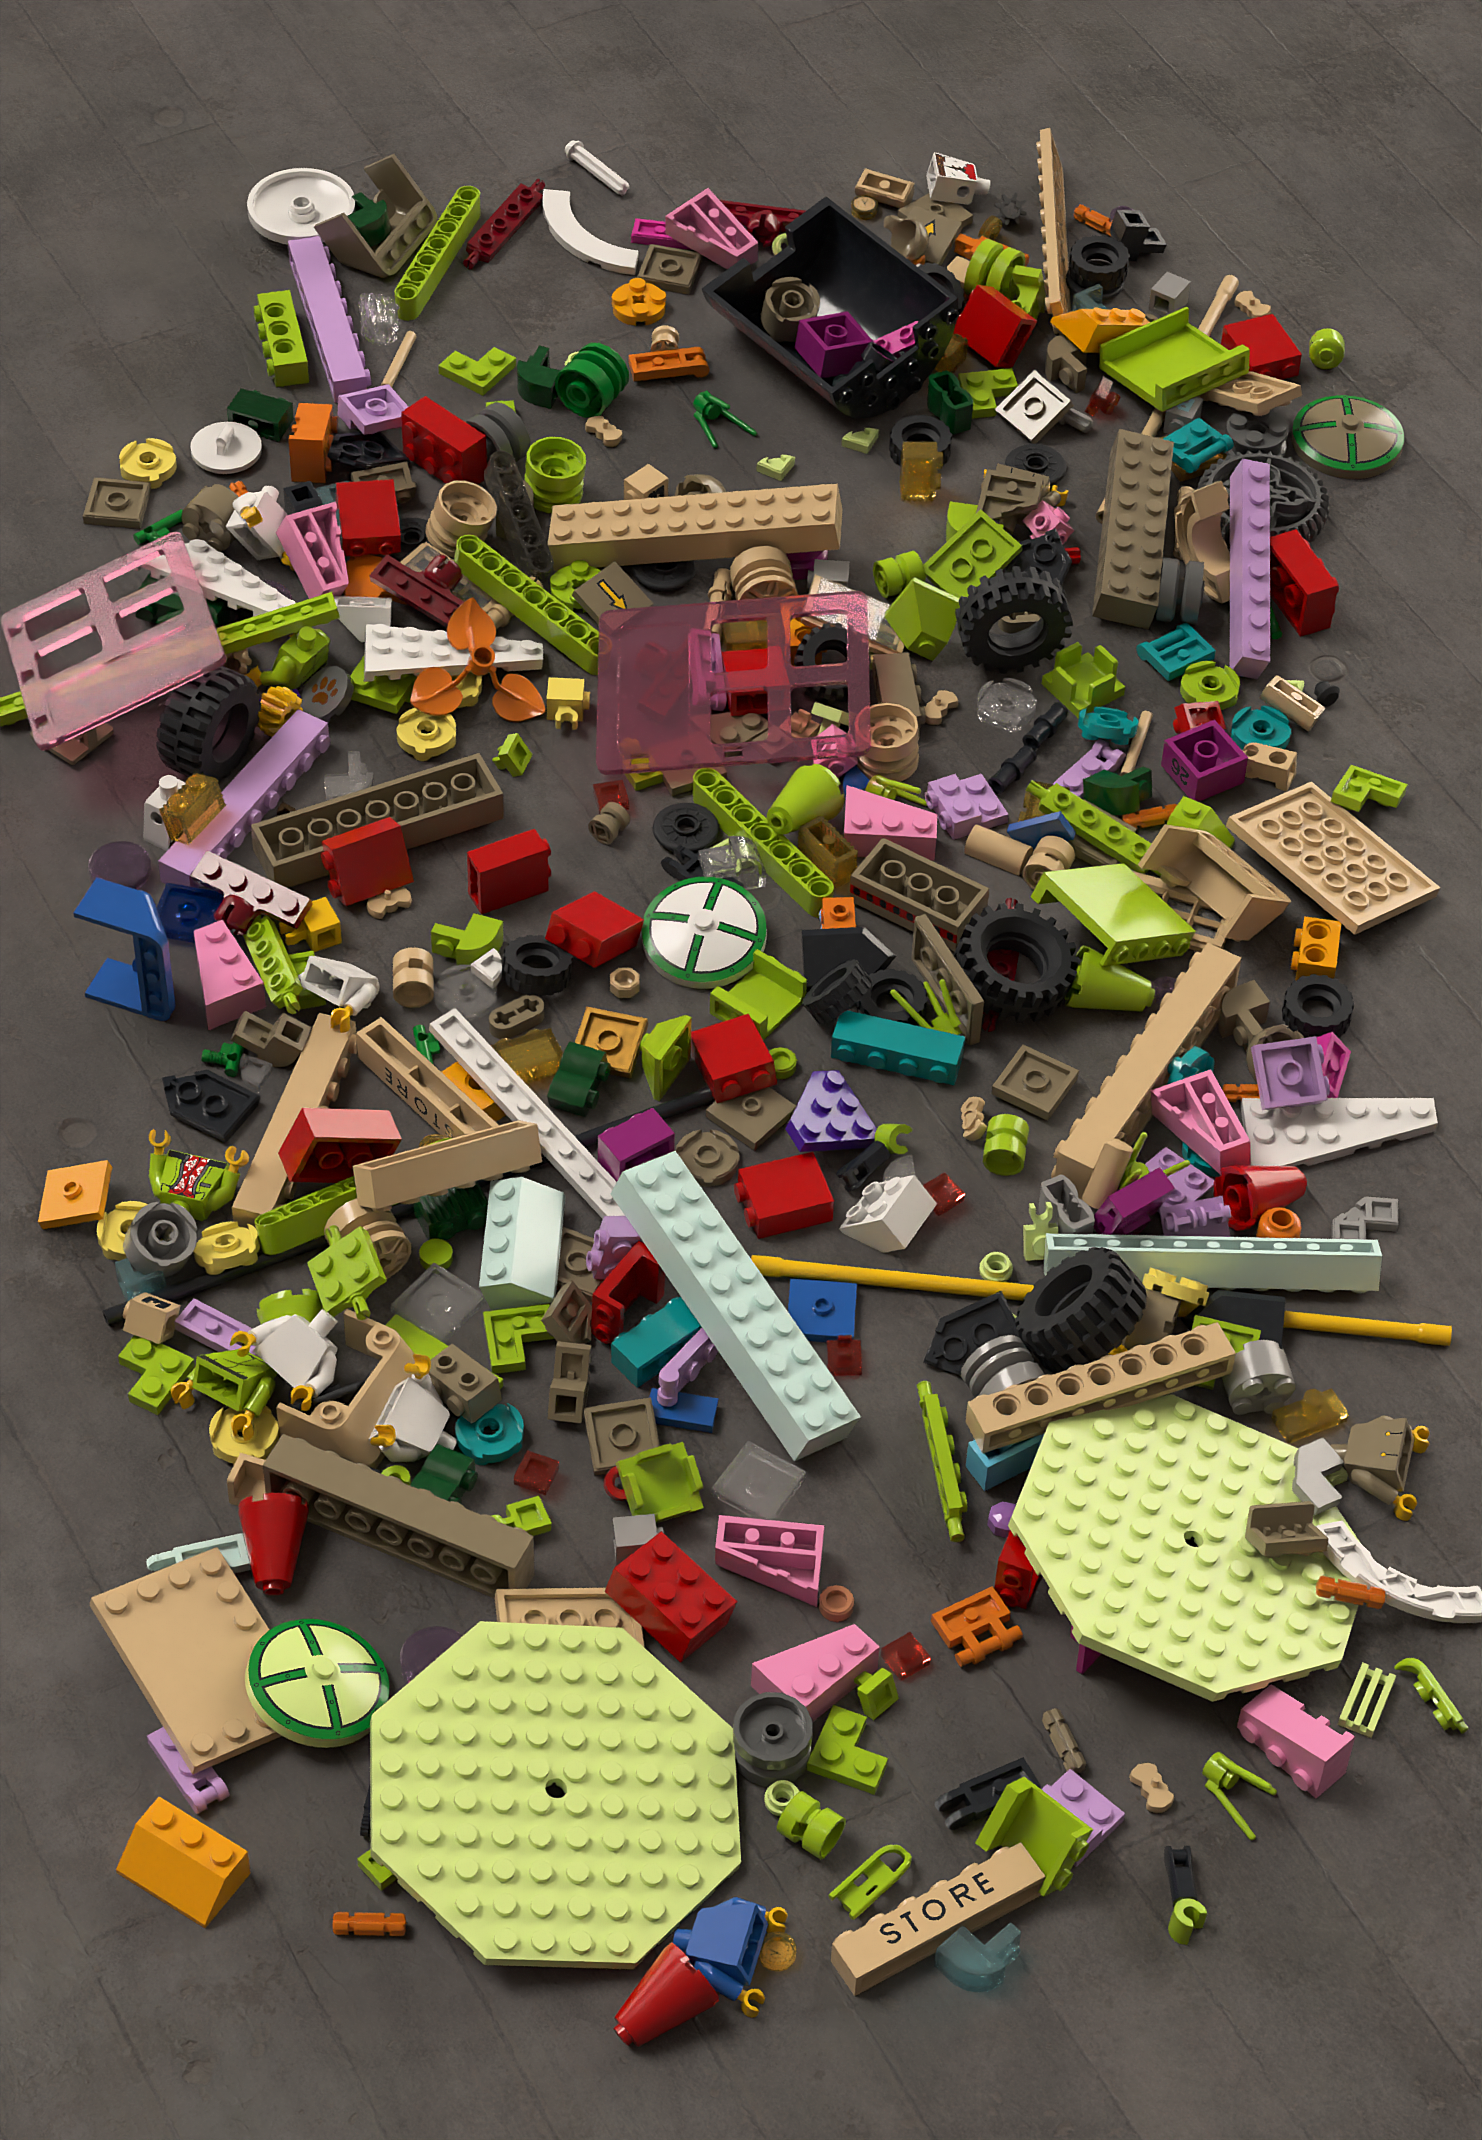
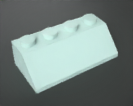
M524 1177L490 1182L479 1288L492 1311L553 1302L557 1290L565 1207L564 1192Z

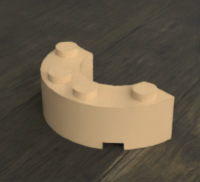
M1217 481L1189 492L1180 499L1178 503L1181 505V510L1175 513V531L1185 565L1189 561L1204 562V593L1211 599L1224 603L1230 600V552L1222 537L1220 521L1221 515L1225 510L1229 509L1227 501L1228 492L1223 486V482Z

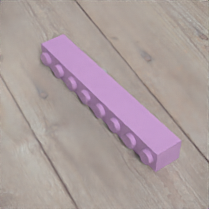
M320 236L288 241L289 263L334 402L338 403L339 395L366 390L367 386H371L369 369H364L365 359L363 351H358L359 340L357 333L352 334L351 316H346L348 314L345 298H340L342 297L341 285L339 281H335L336 272L334 264H329L330 253L328 246L323 247Z
M1242 459L1230 476V668L1238 676L1258 679L1270 663V464Z
M298 709L158 860L161 882L190 896L199 887H202L203 885L193 881L191 874L205 852L210 851L226 859L234 848H238L242 844L244 837L251 831V825L261 822L263 816L270 809L272 810L276 807L283 794L293 788L296 780L303 772H307L311 768L313 761L328 749L330 745L328 722Z

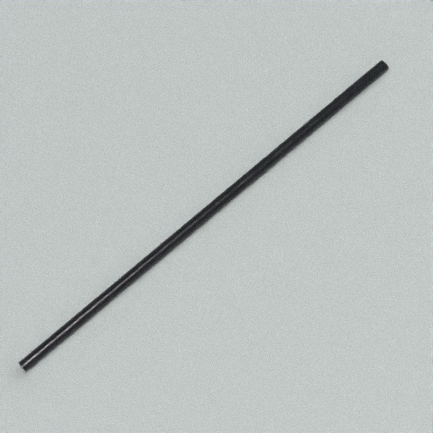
M704 1087L577 1134L575 1138L585 1148H589L598 1144V1135L602 1134L606 1129L616 1127L628 1121L635 1114L654 1108L664 1120L713 1102V1095L709 1087ZM541 1153L542 1162L530 1165V1169L550 1161ZM509 1171L503 1173V1177L497 1180L506 1179L519 1173ZM477 1180L480 1187L487 1186L491 1181H495ZM398 1203L393 1205L390 1211L395 1219L414 1213V1203ZM322 1235L279 1254L267 1255L261 1251L257 1253L258 1260L252 1265H240L225 1269L217 1275H210L204 1272L149 1294L174 1302L328 1245L329 1243L325 1235ZM128 1301L102 1310L108 1326L125 1320L123 1318V1311Z

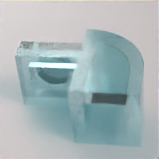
M1010 1922L984 1945L967 1928L962 1926L937 1947L934 1966L948 1980L961 1989L971 1992H985L995 1989L1004 1982L1006 1966L1010 1965L1020 1953L1021 1931Z

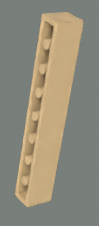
M318 1014L233 1203V1221L238 1222L239 1227L248 1229L247 1224H250L256 1228L254 1221L258 1216L285 1205L288 1199H293L297 1182L289 1181L278 1152L302 1108H329L330 1102L336 1101L339 1093L341 1077L345 1078L348 1074L351 1054L357 1053L356 1021L350 1020V1030L346 1033H340V1024L331 1028V1015Z

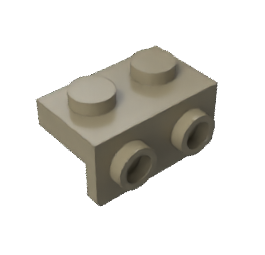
M407 462L351 473L352 482L394 479L397 504L408 502L415 497L417 487L416 483L412 482Z
M1310 1501L1252 1505L1249 1508L1245 1538L1265 1557L1279 1558L1284 1554L1308 1556L1313 1552L1327 1551L1329 1540L1312 1523L1315 1505Z

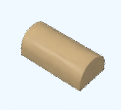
M865 169L855 187V194L857 196H868L877 202L903 208L912 201L914 183Z
M1277 675L1268 683L1260 695L1261 700L1281 711L1308 732L1313 728L1325 710L1324 706Z
M977 824L973 827L967 838L964 854L1020 876L1028 860L1033 855V847Z
M1118 1139L1104 1143L1081 1199L1088 1206L1099 1209L1108 1196L1117 1192L1133 1153L1131 1146Z

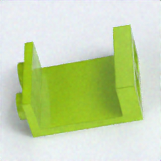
M757 949L753 953V969L729 992L717 986L710 993L709 1014L722 1022L749 1014L761 1038L764 1040L802 1004V1000L806 995L807 979L799 972L793 971L778 962L773 956H768Z
M1022 1777L1006 1786L975 1843L987 1852L999 1845L1011 1848L1021 1842L1045 1875V1880L1038 1891L1044 1897L1055 1890L1062 1891L1069 1884L1073 1877V1873L1070 1870L1074 1863L1078 1862L1086 1854L1089 1848L1087 1840L1093 1829L1026 1777Z

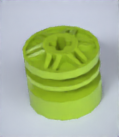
M546 437L534 442L526 454V473L524 476L525 482L533 490L534 508L546 513H552V508L555 505L579 504L583 496V478L586 468V454L582 448L572 440L562 437Z

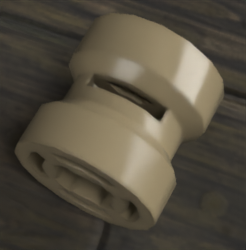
M609 802L602 808L600 815H596L589 822L588 829L598 842L608 845L617 838L618 831H623L629 825L630 816L620 804Z

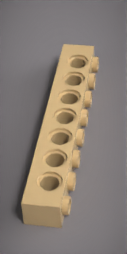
M1218 1322L1207 1326L1200 1325L1191 1331L1176 1336L1168 1335L1154 1343L1137 1345L1128 1351L1116 1355H1105L1099 1360L1088 1364L1074 1365L1066 1371L1053 1375H1043L1034 1381L1022 1385H1011L1003 1391L990 1395L977 1396L973 1400L968 1401L965 1422L983 1454L1042 1435L1051 1421L1103 1409L1110 1410L1132 1406L1228 1375L1233 1370L1236 1353Z

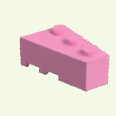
M336 502L287 515L276 531L309 599L332 592L333 596H341L349 584L344 550H341L339 538L341 530L340 526L337 525Z
M719 1515L715 1564L817 1607L824 1525Z
M1269 1685L1241 1709L1237 1728L1248 1742L1255 1743L1266 1753L1267 1758L1273 1765L1281 1767L1292 1777L1294 1783L1301 1790L1308 1791L1316 1799L1346 1773L1355 1736L1348 1731L1343 1735L1328 1727L1330 1720L1322 1715L1317 1719L1313 1718L1303 1711L1305 1709L1304 1704L1275 1686Z

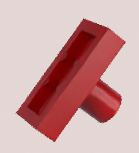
M1219 701L1184 703L1174 707L1177 719L1173 721V728L1177 734L1212 720H1216L1226 730Z

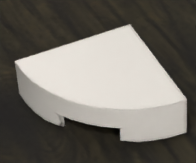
M494 948L471 964V972L492 989L499 983L502 977L501 957Z

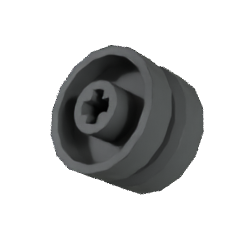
M492 403L482 409L479 414L465 421L486 435L487 475L489 476L501 474L511 464L524 458L531 446V439L522 419L513 409L503 403Z
M1163 558L1156 621L1171 622L1174 619L1176 605H1180L1179 619L1181 623L1197 625L1199 607H1202L1204 595V562L1189 561L1185 567L1184 578H1179V560Z
M764 1692L752 1696L739 1707L733 1723V1743L738 1772L748 1781L762 1787H769L774 1782L780 1780L793 1783L804 1774L807 1762L811 1756L812 1719L807 1708L796 1698L779 1692Z

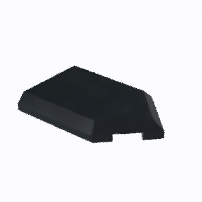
M380 431L366 435L362 432L336 434L333 437L327 455L334 462L361 471L407 462L409 465L411 462Z
M1056 528L1045 532V535L1035 539H1026L1019 542L1022 545V551L1008 564L1005 573L1012 572V567L1019 566L1021 572H1027L1029 567H1035L1038 575L1043 571H1047L1050 573L1051 579L1057 578L1062 586L1072 560L1068 552L1065 551Z
M865 927L801 930L803 977L807 979L806 993L831 970L849 960H857L867 974L870 975L871 973H877L879 970L884 971L897 957Z
M207 1069L195 1071L194 1075L176 1078L173 1075L162 1077L170 1115L223 1142L228 1141L258 1107L261 1099L260 1095Z
M1218 1290L1207 1299L1206 1306L1200 1304L1181 1321L1190 1331L1195 1315L1261 1330L1259 1340L1274 1341L1282 1349L1285 1297Z
M1002 1291L940 1318L923 1363L961 1376L963 1365L976 1349L1000 1336L1013 1335L1018 1337L1015 1318Z

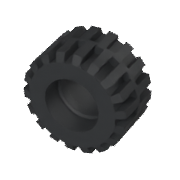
M830 623L823 624L821 629L818 627L813 628L809 635L806 634L801 644H799L794 658V675L798 677L797 683L799 687L806 689L805 694L809 697L812 694L817 696L816 701L822 703L823 699H827L828 704H834L838 699L840 702H844L848 696L853 697L857 694L858 689L865 682L870 669L871 656H868V645H863L862 643L863 637L860 634L855 636L853 628L848 626L847 630L842 629V624L836 623L835 627H830ZM824 650L838 651L847 659L849 670L840 677L826 676L817 668L815 657Z

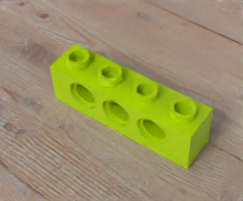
M290 290L257 294L258 305L253 306L255 322H261L258 324V334L260 340H265L262 342L264 358H269L266 360L268 376L274 377L276 387L309 383L308 361Z

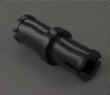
M1055 702L1044 715L1038 716L1034 721L1032 729L1022 738L1024 746H1029L1036 751L1047 738L1052 737L1056 733L1058 725L1068 716L1067 707L1060 702Z
M1023 746L1012 758L1006 759L1001 764V769L988 780V784L993 792L1001 794L1013 781L1020 780L1024 775V770L1037 759L1036 752L1029 746Z

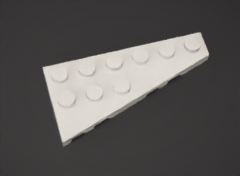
M193 539L189 543L170 545L165 549L130 557V569L139 571L141 568L151 571V577L158 580L163 578L176 581V587L212 601L217 600V597L228 601L227 607L235 610L240 608L252 610L253 617L295 604V601L279 593L277 589L269 586L260 580L259 577L242 568L240 564L224 556L222 552L217 551L204 540Z
M366 624L364 682L374 681L375 676L388 675L389 680L400 679L402 674L413 673L415 676H418L422 671L432 667L444 669L451 676L460 675L467 666L470 656L469 649L457 650L452 647L448 641L447 632L442 630L425 631L414 627L398 628L389 627L385 624ZM495 637L494 642L490 646L495 653L493 666L502 667L508 672L542 669L543 643Z
M1242 1098L1241 1102L1243 1129L1250 1139V1165L1297 1166L1300 1164L1310 1166L1354 1154L1355 1149L1368 1146L1370 1149L1380 1147L1382 1142L1396 1138L1402 1141L1436 1131L1438 1124L1434 1098H1327L1328 1100L1321 1104L1262 1110L1260 1098Z

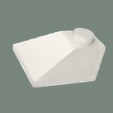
M333 596L340 615L338 619L360 642H365L366 624H385L391 627L392 598Z

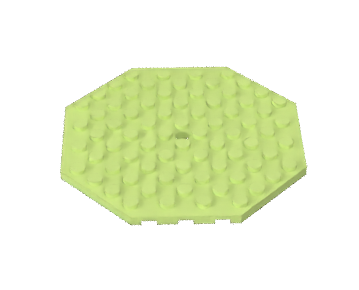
M1172 1394L1150 1399L1132 1406L1110 1410L1103 1409L1049 1422L1008 1527L1014 1537H1020L1026 1547L1024 1554L1036 1574L1044 1577L1050 1587L1048 1594L1060 1614H1066L1074 1627L1072 1634L1079 1644L1212 1702L1224 1699L1227 1694L1240 1690L1242 1693H1247L1265 1688L1270 1682L1281 1679L1287 1682L1306 1677L1311 1671L1324 1668L1325 1671L1336 1669L1343 1658L1358 1605L1334 1600V1596H1331V1599L1319 1597L1316 1595V1583L1320 1576L1335 1578L1334 1582H1338V1579L1352 1581L1342 1574L1323 1552H1313L1308 1556L1284 1554L1279 1558H1268L1263 1556L1245 1538L1250 1506L1301 1502L1292 1491V1483L1295 1477L1294 1456L1298 1448ZM1336 1506L1313 1515L1312 1523L1315 1526L1343 1520L1349 1531L1358 1540ZM1194 1537V1542L1198 1547L1188 1545L1185 1539Z
M480 1621L372 1714L370 1721L371 1857L381 1867L384 1865L398 1878L397 1882L418 1902L422 1901L436 1914L435 1918L455 1938L460 1937L474 1951L473 1955L484 1965L634 1969L657 1944L662 1943L680 1925V1922L692 1911H695L714 1893L715 1889L725 1879L730 1878L740 1867L741 1849L733 1728L623 1628ZM555 1782L566 1794L561 1798H552L547 1794L545 1788Z

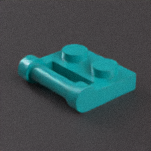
M1200 418L1163 438L1164 440L1174 442L1172 461L1188 473H1193L1199 469V465L1221 452L1226 453L1234 447L1233 440L1229 435L1220 434Z
M1188 623L1177 626L1175 631L1150 643L1145 641L1136 647L1140 659L1143 661L1147 660L1167 681L1184 674L1185 670L1194 663L1215 659L1216 650Z

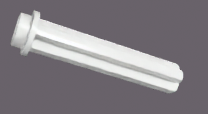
M573 140L566 145L565 153L570 161L575 160L617 194L621 196L626 194V191L629 189V183L585 150L582 142Z

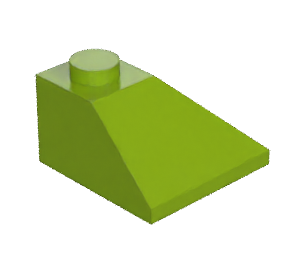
M914 577L888 608L884 617L908 650L933 661L948 644L956 626L955 609L960 608L959 598Z
M1185 796L1182 797L1167 822V825L1206 831L1218 838L1230 849L1235 844L1234 837L1211 807Z
M688 1015L657 1023L650 1034L646 1033L641 1040L639 1050L642 1051V1068L653 1098L657 1101L662 1099L691 1059L692 1017Z

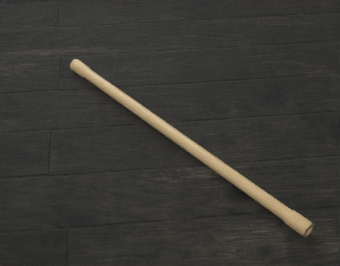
M1227 275L1224 277L1211 306L1198 328L1207 336H1210L1226 304L1231 300L1239 285V281L1235 276ZM1155 408L1141 434L1155 437L1165 420L1166 410L1161 412ZM1105 498L1096 513V519L1101 524L1103 523Z

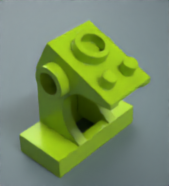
M1016 265L1012 274L1017 300L1012 302L1037 320L1039 312L1044 313L1046 310V292L1042 269Z

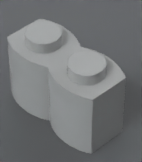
M1061 1174L1041 1182L1038 1205L1039 1215L1046 1211V1202H1051L1053 1216L1049 1223L1057 1224L1058 1234H1093L1094 1214L1088 1204L1078 1198L1077 1189L1072 1181Z

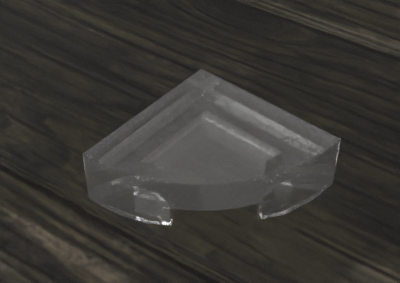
M243 1054L240 1060L241 1078L249 1089L259 1093L273 1071L272 1063Z
M913 1155L900 1157L890 1163L884 1172L883 1182L895 1177L903 1178L915 1175Z

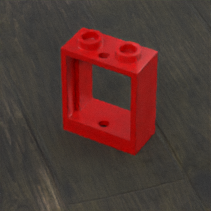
M1011 1530L998 1559L994 1589L1006 1606H1018L1026 1609L1039 1575L1036 1574L1024 1554L1026 1547L1020 1537H1014Z

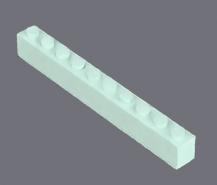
M1046 1233L1044 1274L1046 1276V1272L1052 1267H1057L1067 1257L1075 1256L1076 1252L1081 1250L1088 1251L1092 1247H1103L1116 1252L1141 1282L1144 1274H1148L1151 1267L1177 1276L1175 1281L1179 1283L1181 1277H1185L1207 1285L1208 1288H1219L1227 1291L1236 1288H1252L1256 1291L1285 1289L1291 1292H1298L1302 1289H1309L1321 1292L1351 1290L1356 1293H1365L1367 1291H1379L1382 1253L1378 1240Z

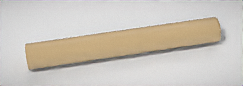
M413 331L406 333L381 386L389 384L391 388L393 387L417 337Z
M1149 711L1141 713L1137 734L1132 738L1120 776L1130 773L1135 769L1153 717Z

